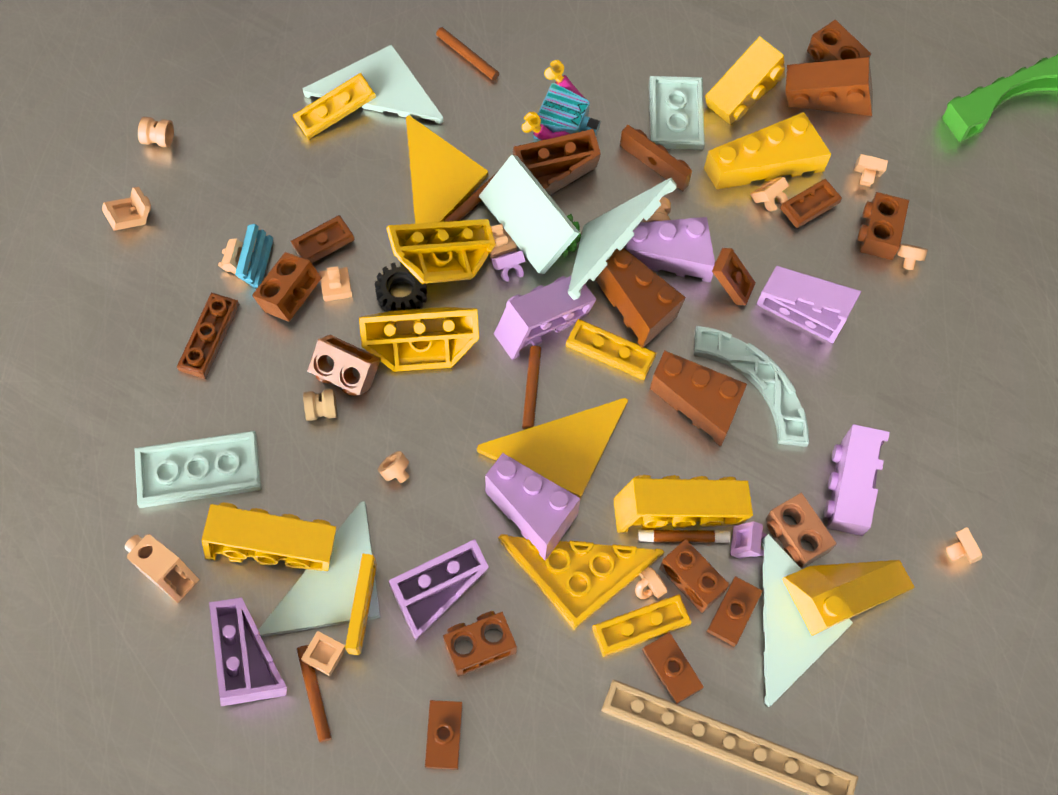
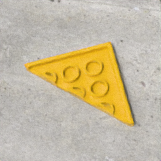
M408 115L406 117L415 224L443 222L489 176L488 170Z
M622 398L479 444L477 452L496 461L504 453L576 495L581 500L627 406L628 399Z
M501 534L498 537L499 542L574 630L665 553L662 549L658 548L644 549L637 548L636 546L615 544L611 546L569 540V542L559 541L545 561L529 539L526 540L524 537H513Z

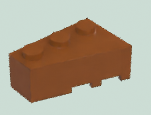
M869 57L787 65L786 95L789 107L872 116L873 87Z
M594 129L514 146L512 155L520 158L546 192L551 195L595 169L601 152Z
M624 247L621 251L616 248L612 256L606 261L608 265L597 276L595 281L612 306H617L624 317L623 322L627 328H632L638 337V344L641 348H644L678 316L686 297Z
M664 350L653 375L650 389L677 412L680 410L693 421L692 424L698 429H703L721 447L747 384Z

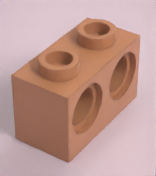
M802 493L775 507L766 517L767 528L774 538H779L785 547L784 551L801 569L828 554L837 544ZM783 515L792 516L796 521V525L787 524L783 519ZM806 540L810 542L813 546V551L805 550L801 546L800 541Z

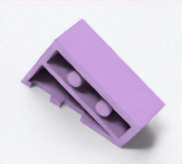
M707 217L640 222L638 227L633 230L634 236L624 246L627 251L652 271L659 272V270L674 272L676 276L685 277V275L703 278L702 281L711 283L715 259Z
M776 266L761 292L757 305L834 343L862 291Z
M562 276L545 287L540 285L530 293L522 296L519 294L513 296L506 303L505 311L494 332L495 337L510 358L514 360L520 356V349L528 344L533 343L534 346H537L543 342L541 337L555 329L559 333L576 323L578 319L586 317L596 301L595 296L584 284L581 289V296L573 300L568 294L572 276L567 278Z
M853 424L839 445L835 444L832 462H836L835 472H831L828 481V489L832 490L831 500H827L824 510V517L828 518L827 529L863 536L871 528L878 489H875L877 471L882 470L884 460H879L880 448L885 441L888 442L890 432Z
M504 453L500 455L485 475L486 494L508 519H512L521 530V534L526 540L529 539L538 549L539 555L546 561L578 516L580 498Z
M475 539L389 580V586L415 641L487 572L489 566Z
M242 597L209 602L221 706L286 696L287 687Z

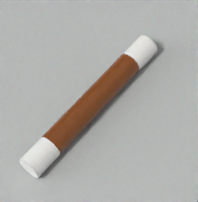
M638 530V542H683L687 539L688 542L730 543V531Z

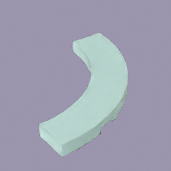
M696 326L693 356L716 360L745 376L759 390L772 412L777 430V443L807 447L809 444V431L804 408L801 407L794 386L780 367L751 343L746 344L732 337V334L721 330Z

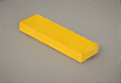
M359 73L293 114V117L309 140L376 98V95L364 76Z
M581 319L577 320L566 341L567 347L642 380H645L657 355L652 350L645 347L641 348L636 343Z
M362 553L345 644L348 654L360 655L362 652L376 575L377 562L374 555Z
M680 594L595 624L592 626L602 655L605 657L687 627L692 622Z

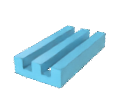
M256 224L248 225L235 273L237 277L253 288H258L263 281L274 239L271 235L266 236V232L263 229L258 230L259 226Z

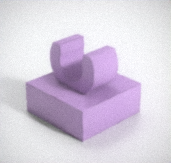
M522 250L491 258L493 268L496 270L501 269L503 281H509L508 271L511 268L516 270L518 277H523L524 271L519 263L525 262Z
M752 521L734 526L730 555L739 559L750 556H763L764 550L760 549L761 541L767 535L762 532L763 525Z

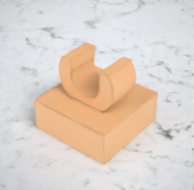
M861 154L856 160L854 171L862 173L859 185L870 187L874 182L875 176L881 177L886 171L888 160Z
M785 177L770 179L750 195L755 203L764 202L765 208L768 211L777 210V206L774 203L775 197L780 204L788 200L787 195L782 191L789 187V184Z
M502 224L491 227L496 245L489 253L490 260L491 258L517 250L516 243L505 231Z
M237 238L229 239L227 247L222 250L224 256L222 262L218 263V266L226 272L235 274L243 242Z
M338 266L329 267L325 271H319L322 278L320 281L324 301L352 297L347 267L338 268Z
M968 527L956 532L958 543L946 548L951 561L966 555L970 564L981 560L983 556Z
M317 631L301 660L331 676L346 650L345 645Z

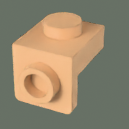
M133 187L130 198L104 202L102 211L115 231L145 225L148 213L151 211V204L148 197L144 196L139 187Z

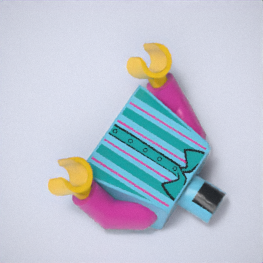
M559 60L552 61L550 63L551 67L547 68L544 74L547 79H555L556 82L551 83L538 114L529 112L524 116L526 122L522 124V130L525 133L533 131V138L539 140L594 129L596 136L601 121L588 117L590 102L578 91L566 75L562 76L564 72L562 62Z

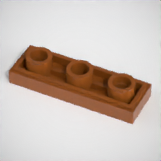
M627 125L622 130L620 147L666 180L672 178L677 184V188L682 192L689 186L692 170L685 161L677 160L668 153L664 146L656 145L648 139L646 134L640 129H634Z
M211 292L178 362L177 368L179 371L200 378H207L240 305L238 300Z

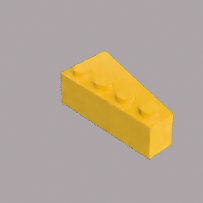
M802 112L709 150L704 170L718 190L748 185L755 180L764 179L766 182L779 176L791 175V177L802 176L804 172H824L831 152L806 114Z
M650 475L635 476L613 498L617 533L628 532L630 526L641 525L643 530H655L656 527H662L667 524H672L673 529H685L686 527L696 525L697 522H700L701 527L740 525L753 516L749 483L746 480H736V477L709 480L707 476L680 479L679 476L671 475L662 479H651Z
M222 502L219 505L210 504L201 540L205 559L216 560L217 554H222L229 557V560L232 562L242 563L243 559L251 557L261 565L272 566L278 564L279 560L285 561V565L290 568L328 571L336 535V526H332L330 522L321 519L309 522L300 520L298 516L292 514L270 515L268 511L252 508L250 511L238 509L234 504Z

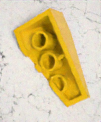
M900 560L813 565L782 579L812 636L915 588Z

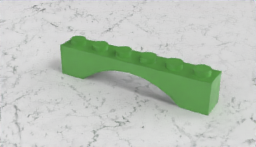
M1058 54L1049 59L1045 57L1029 68L1022 67L1009 77H1000L984 88L982 86L977 87L970 94L962 98L961 96L953 98L947 104V109L942 117L943 121L957 140L961 142L981 133L992 112L1006 100L1026 92H1058Z

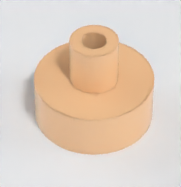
M900 244L897 255L905 257L903 268L914 270L916 260L925 261L928 249L909 244Z
M397 451L380 464L378 472L386 481L396 478L400 483H403L409 478V474L405 471L409 460L401 451Z

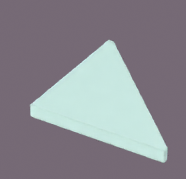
M392 45L302 88L305 97L311 98V96L321 98L361 73L376 95V98L362 106L363 109L383 112L384 110L398 113L402 117L410 115L417 120L423 118L433 120L437 124L443 123V116Z
M672 178L663 181L583 226L568 289V294L573 300L581 296L582 286L589 279L594 281L608 265L606 261L612 256L615 249L617 248L621 251L635 234L633 230L638 227L640 221L643 218L647 221L661 206L659 200L676 189L677 184Z
M365 501L357 505L336 532L329 570L306 569L258 629L261 637L350 623L362 553L372 555ZM376 578L374 580L367 620L381 618Z
M767 534L762 539V545H764L763 632H765L764 677L766 689L764 703L769 707L853 622L847 619L820 633L811 635L782 580L784 577L802 569Z

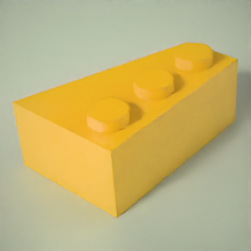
M759 36L705 95L707 107L729 125L736 120H740L751 106L785 77L784 55Z

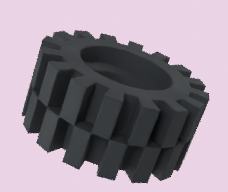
M394 262L391 263L390 270L385 266L382 269L383 274L378 273L377 281H375V292L380 308L383 307L384 312L423 308V302L426 303L427 285L422 284L401 262L400 267H396ZM405 282L411 285L412 292L405 297H395L390 292L391 287L396 283Z

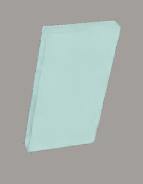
M511 155L479 195L484 204L498 222L503 225L505 231L540 274H545L580 233L516 155Z
M255 431L134 448L137 505L140 508L262 490L257 434Z

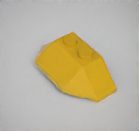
M489 219L400 224L387 227L394 255L422 284L473 279L496 245Z
M440 307L398 310L359 317L361 347L367 352L380 357L381 362L394 372L451 368L479 339L477 308Z

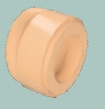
M648 567L640 573L642 580L638 582L635 588L637 597L648 599L654 595L659 599L667 593L665 583L653 568ZM647 586L649 589L643 592L644 587Z

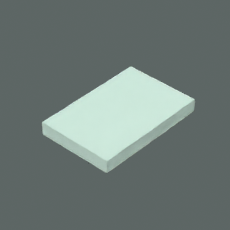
M650 76V140L656 145L660 144L666 149L704 150L702 77Z

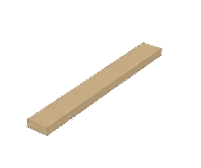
M613 679L601 710L602 712L810 795H854L859 777L857 775Z

